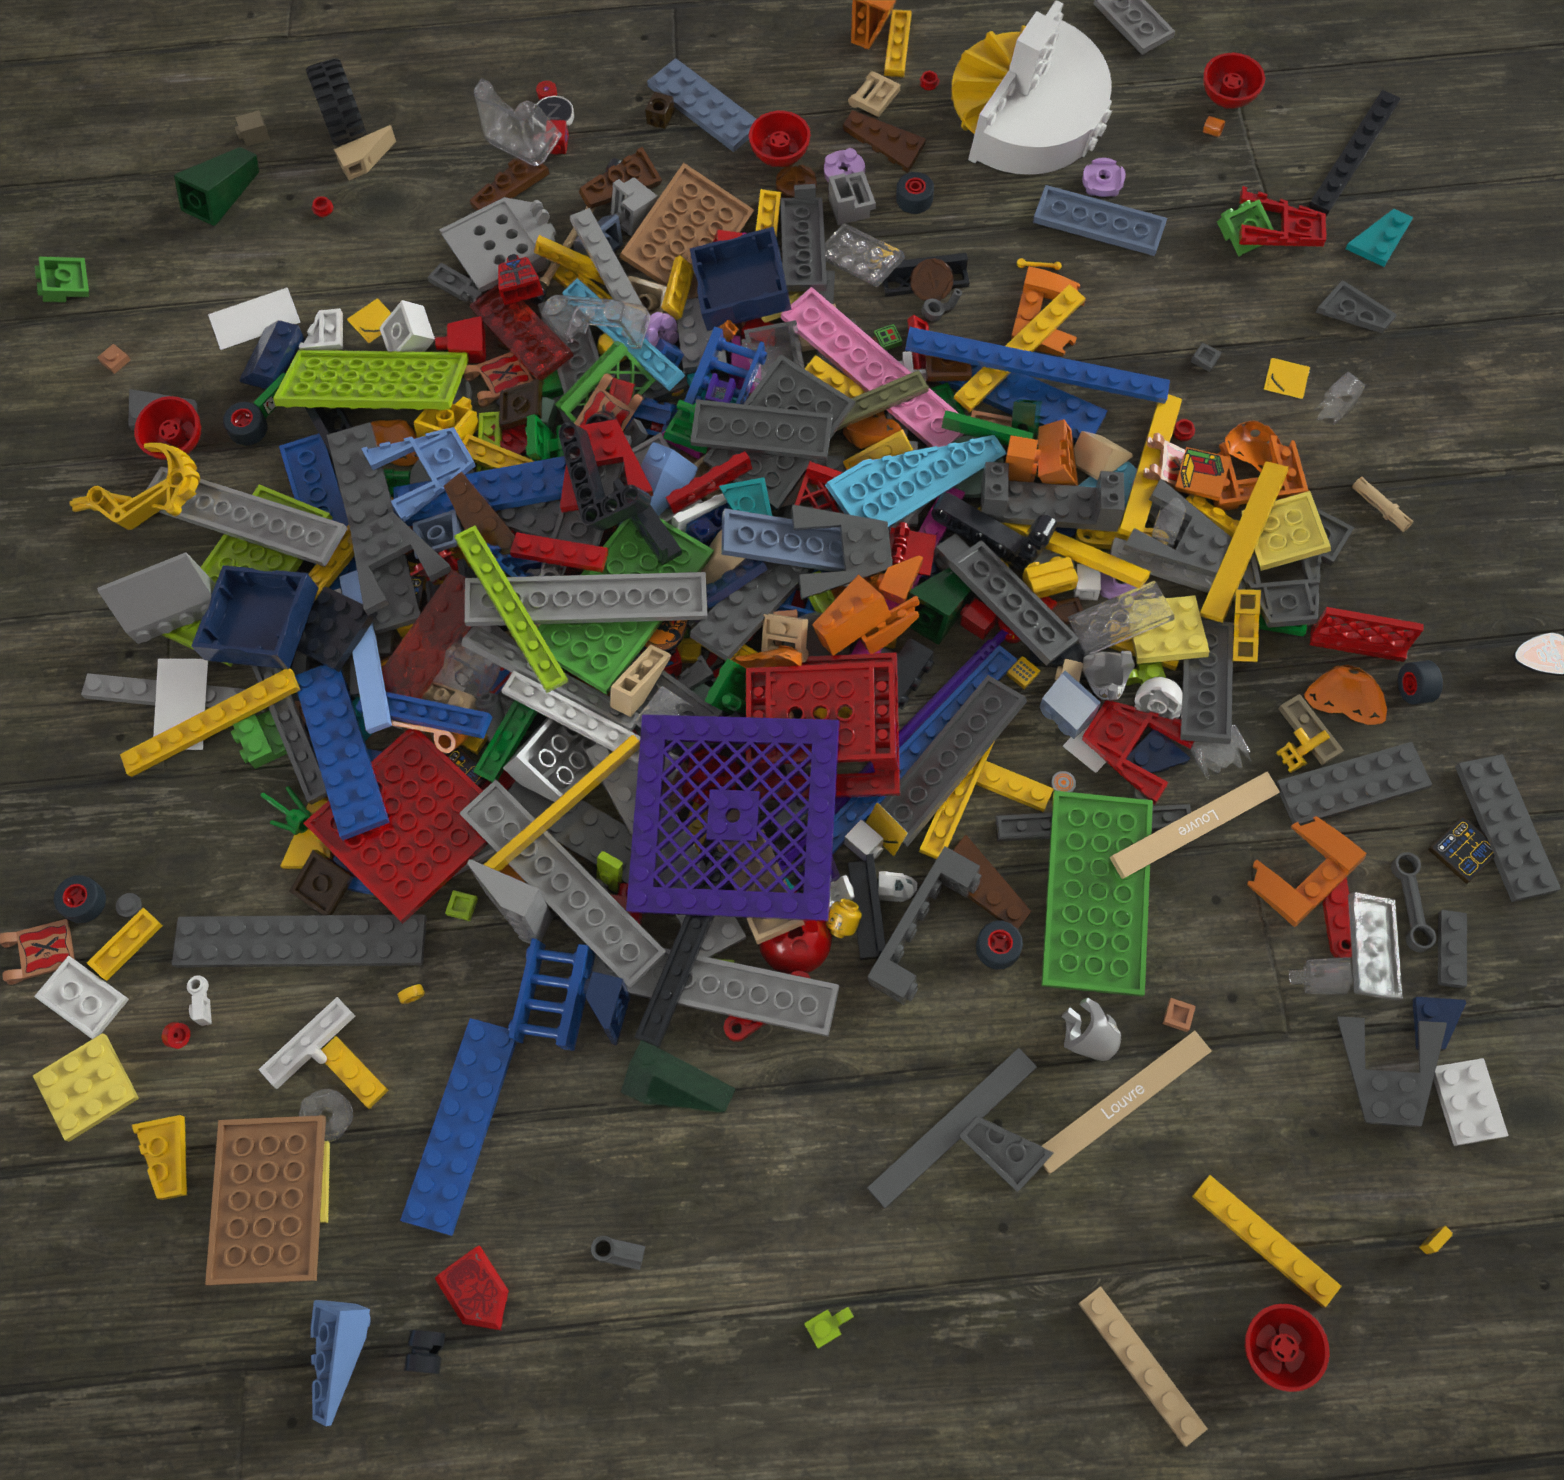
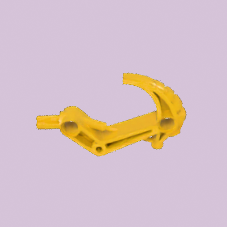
M145 443L144 448L148 451L165 454L168 461V472L165 480L133 498L111 493L100 486H94L89 489L87 496L72 499L70 506H72V511L74 512L87 509L99 511L111 521L128 530H132L161 509L172 516H178L185 502L197 494L195 490L198 483H200V475L196 472L197 466L194 461L179 448L163 443Z

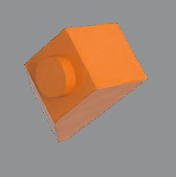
M916 556L888 567L886 573H881L877 580L878 592L884 598L898 604L906 602L922 566L923 557Z

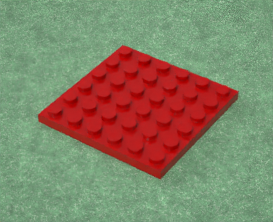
M415 729L406 730L371 762L390 823L342 840L338 833L329 800L304 822V825L402 924L467 864L469 859L472 860L488 845L477 831L460 815V812L480 795L483 790L443 752L437 749L436 745L420 730Z

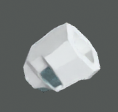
M879 872V900L903 902L910 899L916 893L917 882L912 877L906 876L903 873Z

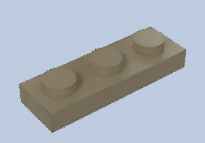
M1300 694L1280 705L1279 711L1295 731L1302 727L1310 739L1323 730H1326L1329 734V739L1311 750L1322 766L1344 752Z

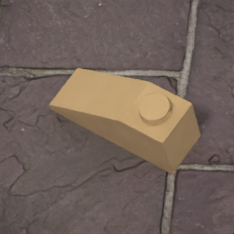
M650 645L611 686L610 707L631 717L645 702L670 660L671 654Z

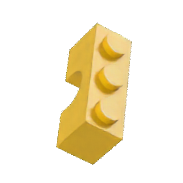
M1236 589L1233 662L1258 661L1261 590Z

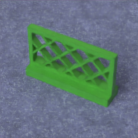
M615 341L555 403V406L575 423L577 418L570 412L576 406L585 407L589 400V393L596 389L595 386L600 382L604 374H615L617 379H619V374H630L631 383H634V374H643L647 381L641 387H634V390H637L635 394L638 393L640 395L655 382V379L631 355L628 348L622 342ZM624 356L630 360V371H619V361Z

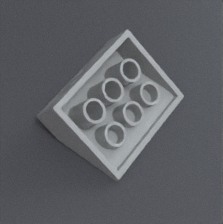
M185 552L97 589L125 632L136 643L140 644L202 619L210 605L215 582Z
M547 717L503 769L520 785L556 802L593 769L585 754V750L598 743Z
M469 859L467 864L482 889L519 935L518 938L531 944L532 938L541 942L553 916L539 889Z

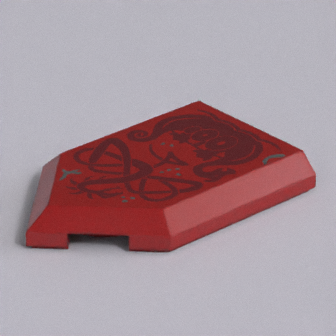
M479 1245L439 1273L435 1280L463 1324L501 1330L509 1290Z

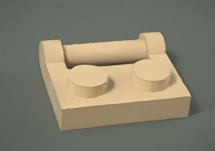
M871 71L859 90L850 96L848 103L853 108L859 107L879 117L899 93L900 84ZM872 85H876L873 88V90L869 93V95L864 99V95L868 92Z
M763 614L765 618L763 620L761 651L778 649L779 646H775L773 640L795 643V649L802 653V662H806L809 655L806 649L808 619Z

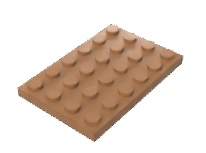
M683 163L619 257L659 284L667 286L675 257L681 255L692 265L690 248L712 243L717 229L740 233L752 216L754 209ZM693 274L687 299L698 297V282L695 274Z
M325 1116L218 1120L205 1285L317 1281Z

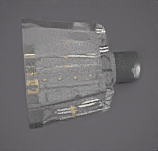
M1350 957L1306 960L1303 969H1289L1290 985L1304 984L1305 993L1347 994L1352 984Z

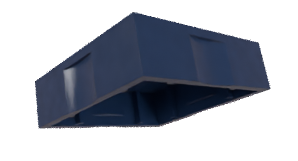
M774 227L743 234L734 239L716 241L690 248L693 270L698 282L697 293L701 315L707 331L713 330L714 326L719 327L727 320H731L733 324H738L792 310Z
M223 565L212 592L210 605L202 617L191 647L207 661L290 669L315 600L318 586L308 573L279 570L260 571L254 568Z

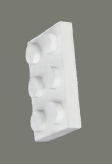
M1484 1058L1436 1066L1433 1080L1454 1146L1508 1136Z

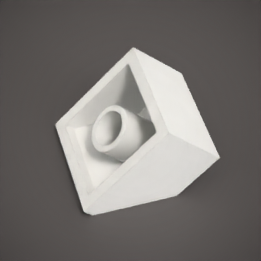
M401 300L380 326L387 351L425 352L435 340L424 306Z

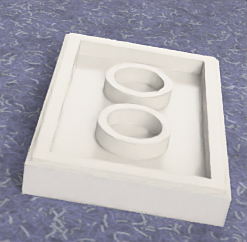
M70 956L63 961L34 996L91 1039L99 1036L129 1000Z

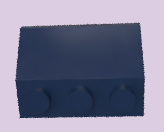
M278 320L266 327L239 379L240 383L267 389L282 373L286 374L297 351L300 350V343L305 342L299 325Z
M592 972L591 979L587 978L585 981L583 993L586 994L585 997L613 1045H617L631 996L622 978Z

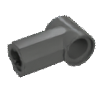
M599 1236L592 1242L591 1252L593 1257L601 1263H610L640 1270L645 1246L612 1239L607 1236ZM601 1242H607L611 1245V1251L605 1257H601L596 1253L597 1245Z

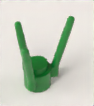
M289 786L286 787V790L299 807L297 810L292 809L289 811L267 794L261 793L262 798L286 815L287 824L271 820V825L288 830L295 835L308 830L304 822L313 814L305 808Z

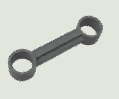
M1404 852L1393 860L1391 870L1398 879H1401L1411 927L1406 934V943L1413 951L1424 952L1434 945L1436 934L1430 926L1426 925L1416 879V874L1421 868L1420 860L1413 853ZM1399 860H1408L1413 866V873L1403 872L1398 865ZM1418 930L1426 934L1428 937L1427 946L1416 943L1413 938L1414 931Z

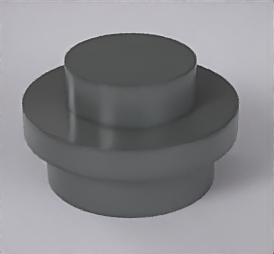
M133 893L122 895L116 902V911L125 918L134 917L142 907L141 899Z

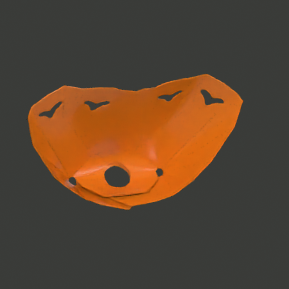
M882 411L876 414L878 417L870 416L843 428V434L858 449H863L902 430L900 425L892 419H886L885 413ZM887 425H889L890 428H893V430L887 431Z
M401 419L372 421L371 423L378 447L381 443L390 442V444L404 441V438H417L415 431L410 425ZM414 451L405 455L407 459H396L390 463L398 466H410L415 464L419 458L414 456L416 454Z
M1247 421L1240 423L1232 429L1225 437V443L1230 455L1252 464L1261 473L1265 462H1272L1270 443H1267L1270 435H1277L1267 425L1258 421ZM1254 429L1260 431V434L1256 437L1251 436V431ZM1277 437V444L1281 445L1280 440Z
M779 645L778 649L734 657L731 660L745 668L802 666V653L793 647Z
M1342 665L1333 667L1311 684L1304 694L1305 699L1313 708L1323 712L1343 713L1350 719L1366 725H1376L1386 721L1387 706L1381 688L1373 676L1354 666ZM1349 670L1358 671V673L1353 674ZM1314 693H1315L1316 701L1314 700V698H1313L1312 696H1310V694H1314ZM1330 701L1334 706L1324 704ZM1359 709L1362 716L1359 715V713H1354L1353 711ZM1374 712H1375L1378 716H1380L1379 718H1378V717L1370 718V716H1372V715L1374 714Z

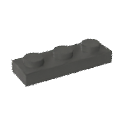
M1447 910L1438 912V985L1463 989L1467 987V913Z

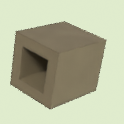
M259 110L236 117L238 124L235 127L239 139L243 138L246 146L270 140Z

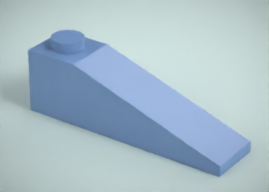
M652 442L641 464V468L652 487L654 496H650V505L658 516L666 508L669 509L666 497L673 490L680 489L689 484L694 479L698 467L675 450Z
M314 1300L311 1338H316V1354L311 1355V1365L315 1364L317 1379L312 1383L313 1420L324 1426H331L367 1336V1328L370 1325V1309L358 1304Z

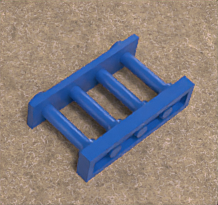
M714 326L684 401L694 405L697 399L704 400L701 395L703 390H707L709 387L710 372L717 369L745 379L742 389L736 388L732 396L738 398L736 404H744L760 364L764 365L766 361L765 343L760 341L757 351L727 342L723 337V329ZM725 350L753 359L749 370L719 361L717 358L718 352Z
M532 938L531 944L526 950L527 961L514 1016L508 1027V1038L522 1044L525 1034L554 1038L557 1046L564 1050L574 1051L586 1000V994L583 993L586 979L591 978L596 954L588 945L578 944L577 952L574 954L545 950L546 945ZM542 960L573 964L571 976L569 978L539 975ZM536 985L567 988L566 1001L558 1003L533 999ZM531 1009L561 1013L560 1026L551 1028L527 1024Z

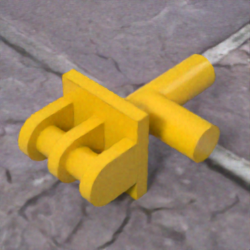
M1301 727L1294 734L1302 745L1296 748L1293 743L1288 742L1286 746L1276 752L1278 756L1281 755L1284 759L1282 762L1284 765H1288L1290 773L1303 765H1307L1308 763L1303 758V755L1330 738L1326 730L1310 739ZM1295 758L1298 760V763L1296 764L1293 761Z

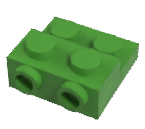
M1248 200L1239 205V209L1235 211L1231 208L1221 214L1222 218L1217 221L1225 240H1231L1238 257L1263 246L1239 244V231L1242 224L1274 230L1260 200L1252 203Z
M39 257V266L35 265L36 279L41 280V282H37L38 296H43V302H66V297H89L84 258Z
M270 710L259 716L253 714L233 725L234 730L231 731L235 742L237 744L241 743L243 747L239 752L244 762H250L255 769L287 754Z

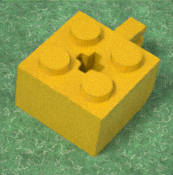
M462 397L455 404H452L450 409H425L414 421L417 438L426 436V433L454 427L463 441L467 434L474 435L478 430L479 423L477 412L472 411L471 399Z

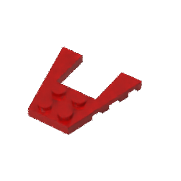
M1242 186L1240 205L1248 200L1251 203L1260 200L1264 210L1281 213V231L1242 224L1239 231L1240 245L1324 247L1326 242V214L1299 205V208L1289 206L1286 200L1280 199L1277 202L1268 199V194L1258 191L1256 195L1248 192L1247 187Z
M617 419L579 426L586 430L589 435L597 467L624 462L628 485H635L650 496H654L652 487ZM567 464L560 502L562 513L579 510Z
M1106 700L1083 734L1082 740L1148 800H1153V804L1156 805L1165 791L1168 782L1126 759L1147 727L1160 732L1189 749L1192 748L1196 741L1180 740V719L1164 718L1159 716L1158 713L1151 711L1146 713L1136 710L1137 708Z

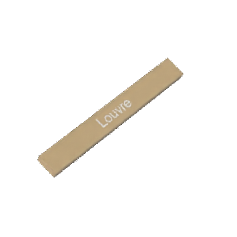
M1267 771L1109 858L1123 879L1280 793Z
M1193 1031L1042 1145V1147L1054 1153L1042 1166L1050 1175L1211 1052V1049L1198 1033Z

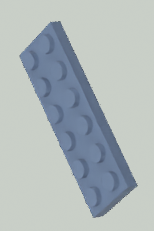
M675 58L647 81L648 87L651 90L672 96L676 109L731 151H736L749 140V131L756 118Z
M1045 185L1033 218V223L1153 256L1156 254L1167 221L1166 217Z
M726 508L722 513L721 555L831 572L845 571L840 527L793 531L792 519Z

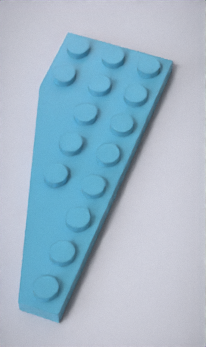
M995 435L970 439L967 442L950 443L942 447L934 446L905 452L901 455L883 456L881 459L864 460L828 481L825 486L844 514L888 521L889 528L938 498L942 493H946L983 470L985 462H996L1007 453Z

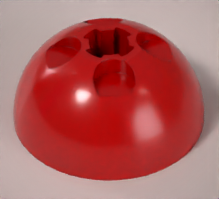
M1240 53L1220 54L1211 59L1205 67L1203 74L1204 89L1208 97L1216 105L1227 109L1241 108L1251 103L1260 94L1265 84V73L1261 65L1247 55Z
M772 111L761 115L753 122L749 131V142L754 154L763 163L772 167H787L799 161L806 153L810 143V128L806 121L795 113Z
M174 396L161 397L149 403L140 412L135 423L134 435L138 446L146 454L156 459L167 460L164 453L150 452L144 448V444L163 443L177 447L186 454H189L199 442L201 422L196 410L188 401Z
M803 920L804 925L758 944L764 960L773 969L785 974H791L795 971L806 973L814 971L826 960L832 945V934L825 921Z
M1275 1304L1261 1310L1251 1320L1245 1335V1353L1251 1368L1263 1382L1278 1390L1297 1392L1308 1389L1316 1384L1325 1373L1329 1362V1343L1324 1329L1309 1312L1291 1304Z

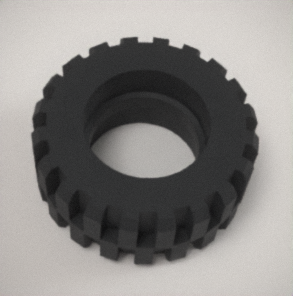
M333 58L308 66L306 73L333 145L341 146L366 136L367 133L340 59Z

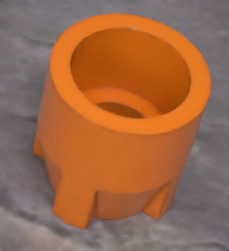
M1209 116L1204 124L1203 132L1219 137L1224 128L1225 121Z
M727 320L718 327L723 329V337L727 342L732 340L738 331V327L731 320Z

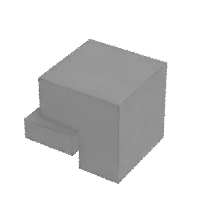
M864 171L848 175L843 173L829 177V202L837 225L870 218V210L876 208V203Z
M634 177L625 183L618 179L613 183L611 215L616 214L619 217L620 228L632 237L657 202L658 196Z

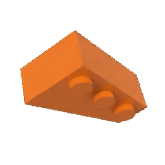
M852 0L851 43L869 50L897 0Z
M1065 419L1039 426L1037 440L1038 450H1041L1038 463V477L1045 484L1078 486L1070 426Z
M1010 436L1005 463H1009L1008 481L1034 483L1041 450L1037 449L1038 440Z
M858 574L812 625L821 645L834 656L891 617L883 595Z

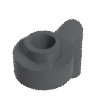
M955 289L948 302L941 303L936 299L926 300L921 309L922 315L929 321H938L945 311L954 309L962 295V291Z

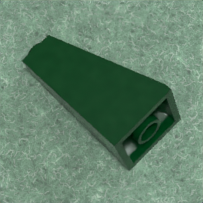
M238 147L176 173L174 179L180 210L215 226L259 173L257 154Z
M950 567L910 590L907 600L915 596L918 597L919 605L915 607V611H918L919 618L909 628L939 645L960 617L964 606L973 599L975 593Z

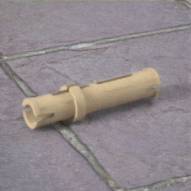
M1363 477L1353 484L1352 489L1379 510L1385 520L1389 519L1402 532H1405L1413 524L1414 521L1399 509V505L1389 501Z

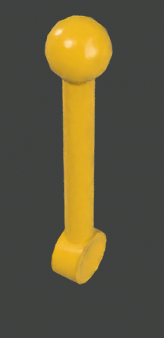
M1022 258L1017 261L1019 268L1035 266L1060 270L1062 267L1060 262H1027Z

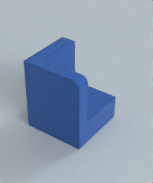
M662 338L659 339L655 347L674 365L679 366L684 356L679 347Z

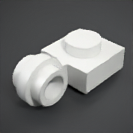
M194 976L187 983V990L193 995L192 1004L189 1005V1014L191 1019L199 1025L212 1024L210 999L207 998L209 984L204 977ZM200 983V986L195 989L196 985Z

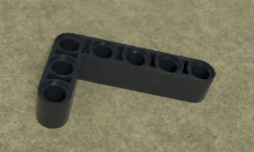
M569 421L561 425L559 439L583 523L598 531H603L648 509L651 503L650 495L635 485H627L605 496L587 431Z
M942 493L931 511V516L935 521L974 544L982 540L1001 560L1019 570H1025L1029 564L1038 558L1048 545L1057 527V522L1051 516L1040 515L1025 535L1022 536L950 493Z

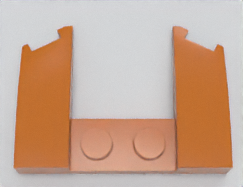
M1028 266L1011 340L1040 313L1043 298L1055 299L1069 284L1078 291L1080 284L1059 274ZM1056 329L1034 351L1063 357L1065 355L1063 347L1067 343L1073 346L1076 343L1077 337Z
M1270 435L1269 443L1272 462L1288 466V473L1276 499H1284L1292 495L1308 492L1295 441L1292 440L1288 447L1277 444L1278 436ZM1221 443L1219 445L1221 452L1218 454L1230 457L1226 443ZM1230 461L1220 501L1213 500L1214 507L1225 511L1238 509L1239 505L1247 504L1259 477L1237 480L1232 461Z
M881 573L865 578L877 591L879 587L876 586V583ZM839 586L831 590L834 598L836 599L847 586ZM917 596L889 610L891 617L860 637L861 643L869 654H873L887 646L919 618L918 611H915V607L919 605Z
M1317 816L1313 817L1314 822L1302 826L1297 822L1291 826L1297 834L1327 858L1296 889L1258 860L1253 864V868L1257 869L1255 879L1247 883L1255 893L1294 927L1322 902L1365 859L1367 854L1350 839Z

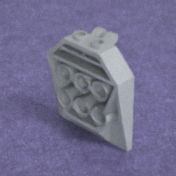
M505 197L440 229L441 235L480 292L498 286V266L501 263L507 262V257L511 254H516L519 258H529L536 273L548 269L551 260L534 253L536 240L541 235L555 242L554 236L556 235L553 225L547 223L550 215L548 211L543 209V204L539 200L528 202Z

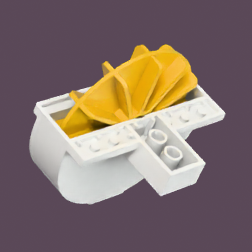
M1056 0L1046 16L1036 11L1027 26L1022 25L1020 32L995 35L993 31H990L986 34L984 40L963 52L953 74L951 100L954 103L958 116L962 120V129L964 131L970 130L974 134L969 161L973 163L979 161L992 168L1015 174L1048 173L1064 168L1080 157H1085L1089 150L1093 151L1098 141L1096 138L1103 135L1107 127L1104 123L1108 121L1112 113L1109 110L1112 103L1110 100V72L1097 46L1084 33L1062 21L1063 14L1061 10L1063 3Z

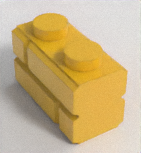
M1056 556L1042 564L1040 562H1033L1025 568L1022 576L1024 583L1039 598L1073 590L1078 583V576L1073 568L1070 557L1062 558L1061 556Z

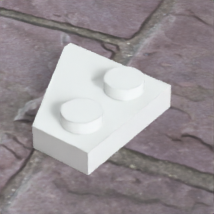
M341 309L319 310L314 323L307 331L308 337L304 343H300L299 349H343V313Z

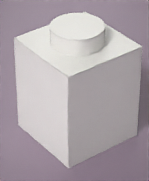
M1077 564L1075 571L1078 576V583L1074 589V597H1079L1080 600H1098L1101 591V572L1083 564Z
M862 819L845 836L844 844L863 861H865L866 855L873 854L874 859H876L883 851V838Z

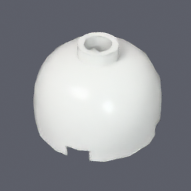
M1154 677L1145 681L1139 687L1134 700L1135 707L1137 708L1136 710L1149 713L1151 711L1158 713L1159 716L1164 718L1178 719L1181 715L1183 693L1174 681L1163 677Z

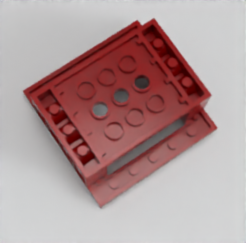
M896 652L808 656L807 661L802 662V666L746 668V717L790 719V712L794 709H800L803 712L800 719H816L814 718L815 710L824 708L827 710L824 720H839L840 722L837 762H872L875 773L837 774L835 798L900 796ZM843 707L852 709L851 716L846 719L838 716L839 710ZM755 744L761 751H764L769 746L767 744ZM780 745V746H781L786 752H788V751H789L792 747H794L795 745ZM805 746L812 753V746ZM753 747L746 751V761L748 763L759 755ZM775 748L766 757L775 764L784 755ZM801 748L791 756L797 764L802 763L808 757ZM763 759L753 769L761 776L770 766ZM776 772L772 773L765 780L771 789L782 781ZM800 775L795 776L789 782L796 789H799L807 780ZM762 783L754 790L760 791L761 799L769 792ZM786 784L776 794L781 800H786L794 792ZM810 786L801 794L805 799H809Z

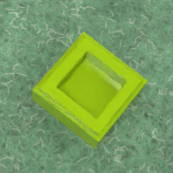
M453 890L445 914L470 921L478 900L477 896Z

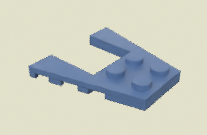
M454 427L426 433V436L415 439L413 437L404 438L402 442L390 444V442L381 443L379 447L371 449L367 447L361 448L372 470L415 451L432 482L391 500L396 513L403 522L407 521L445 491L443 486L460 472L466 474L475 467L474 460Z

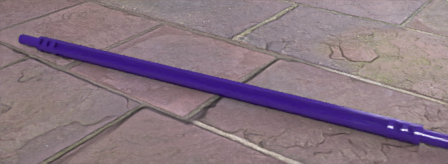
M1002 629L992 640H987L899 731V748L1006 639L1005 636L1008 632ZM870 761L859 773H875L872 762ZM852 797L835 798V814ZM807 836L798 843L803 850L806 848ZM794 847L785 857L792 863L800 852ZM783 859L778 861L779 867L783 872L788 865Z

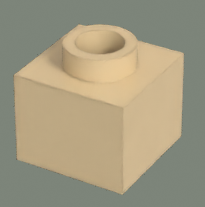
M1065 659L1063 666H1058L1054 680H1057L1064 671H1067L1079 682L1083 663Z

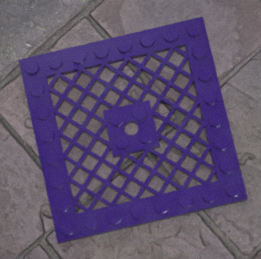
M642 715L626 911L631 913L829 921L839 720ZM682 742L696 743L691 748L687 749ZM706 743L720 744L712 750ZM730 743L745 745L737 751ZM679 744L685 753L674 761L668 753ZM755 744H767L769 746L764 751H761ZM703 745L710 753L699 762L693 756V753ZM780 745L795 746L786 752ZM728 746L734 755L724 763L717 754ZM805 746H812V753ZM750 747H753L759 755L748 763L742 755ZM777 748L784 756L773 764L766 756ZM801 748L808 757L798 765L791 756ZM666 756L672 765L664 771ZM690 757L697 765L686 774L680 765ZM715 758L721 766L710 774L704 766ZM739 758L746 767L735 775L728 767ZM764 759L770 768L760 776L753 768ZM788 760L795 769L785 777L778 768ZM811 762V773L809 777L803 771V769ZM675 769H678L684 777L673 786L666 777ZM702 770L708 778L697 786L691 778L698 771ZM726 770L732 779L722 787L715 779ZM751 771L757 780L746 788L740 779ZM776 772L782 781L771 789L765 780L772 773ZM800 772L807 781L799 789H796L789 781ZM663 781H665L670 789L662 795ZM688 781L695 790L684 798L678 792V789ZM713 782L719 790H710L708 799L702 791ZM738 783L744 791L729 789ZM761 783L769 791L762 799L760 791H754ZM787 784L794 793L783 802L776 793ZM810 786L808 802L801 794ZM675 793L682 801L671 810L665 804V801ZM700 794L706 803L695 811L689 802ZM771 797H774L781 805L770 814L763 805ZM798 797L806 806L795 815L788 805ZM661 806L668 811V814L662 819ZM687 806L693 814L682 823L676 814ZM708 809V822L706 823L700 815ZM761 809L767 817L759 824ZM785 809L792 818L784 826H781L775 817ZM731 810L740 811L738 821L729 822L727 820V815ZM808 812V824L806 827L800 818ZM673 817L680 826L669 835L662 826ZM698 818L705 827L694 836L687 827ZM772 821L779 830L768 838L761 830ZM797 822L804 831L793 839L786 831ZM661 830L667 838L659 844V831ZM684 830L691 839L680 847L674 839ZM707 833L706 839L714 842L705 849L698 840ZM759 833L766 842L755 851L748 842L758 843ZM784 834L791 843L780 852L773 842ZM807 836L805 852L798 843ZM723 841L739 843L730 850ZM671 842L678 851L667 859L661 853V850ZM696 843L703 852L692 861L685 852ZM721 844L728 853L717 862L710 852ZM746 845L753 854L742 863L735 853ZM771 846L778 855L767 864L760 854ZM796 847L803 856L792 865L785 855ZM659 855L665 863L657 869V857ZM683 855L689 864L682 871L678 872L672 863ZM707 856L714 865L703 873L697 864ZM732 857L739 866L728 874L721 866ZM757 858L764 867L753 876L746 867ZM783 859L790 868L779 877L771 868L779 860ZM803 862H805L804 877L797 871V868ZM669 867L676 876L665 884L659 875ZM694 868L701 877L690 886L683 877ZM719 869L726 878L715 887L708 878ZM744 870L751 879L740 888L733 878ZM769 871L776 880L765 889L758 879ZM794 872L801 879V882L790 890L783 881ZM656 880L662 887H655ZM681 880L687 888L672 887ZM706 881L712 889L696 888ZM731 882L738 891L721 889ZM756 883L763 892L746 890ZM781 884L788 893L771 891ZM804 886V892L797 893Z

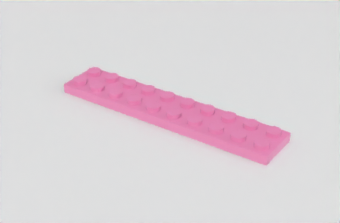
M812 287L791 304L792 310L781 313V319L865 392L911 373ZM930 388L928 392L887 409L891 415L928 447L947 446L963 435L962 433L941 428L945 411L958 412Z

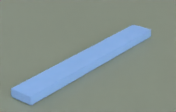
M357 570L340 576L342 595L363 604ZM372 622L352 652L365 728L369 734L392 726L374 624Z

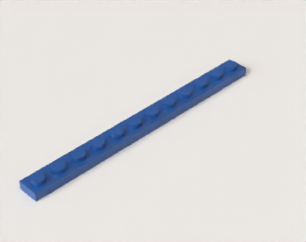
M914 327L909 328L905 351L1164 404L1168 398L1170 384L1168 379Z
M999 645L899 748L900 780L987 675L1000 681L1007 674V671L1017 662L1013 655ZM887 796L852 797L834 815L832 855L844 844L845 836L861 819L865 822L876 803L881 804Z

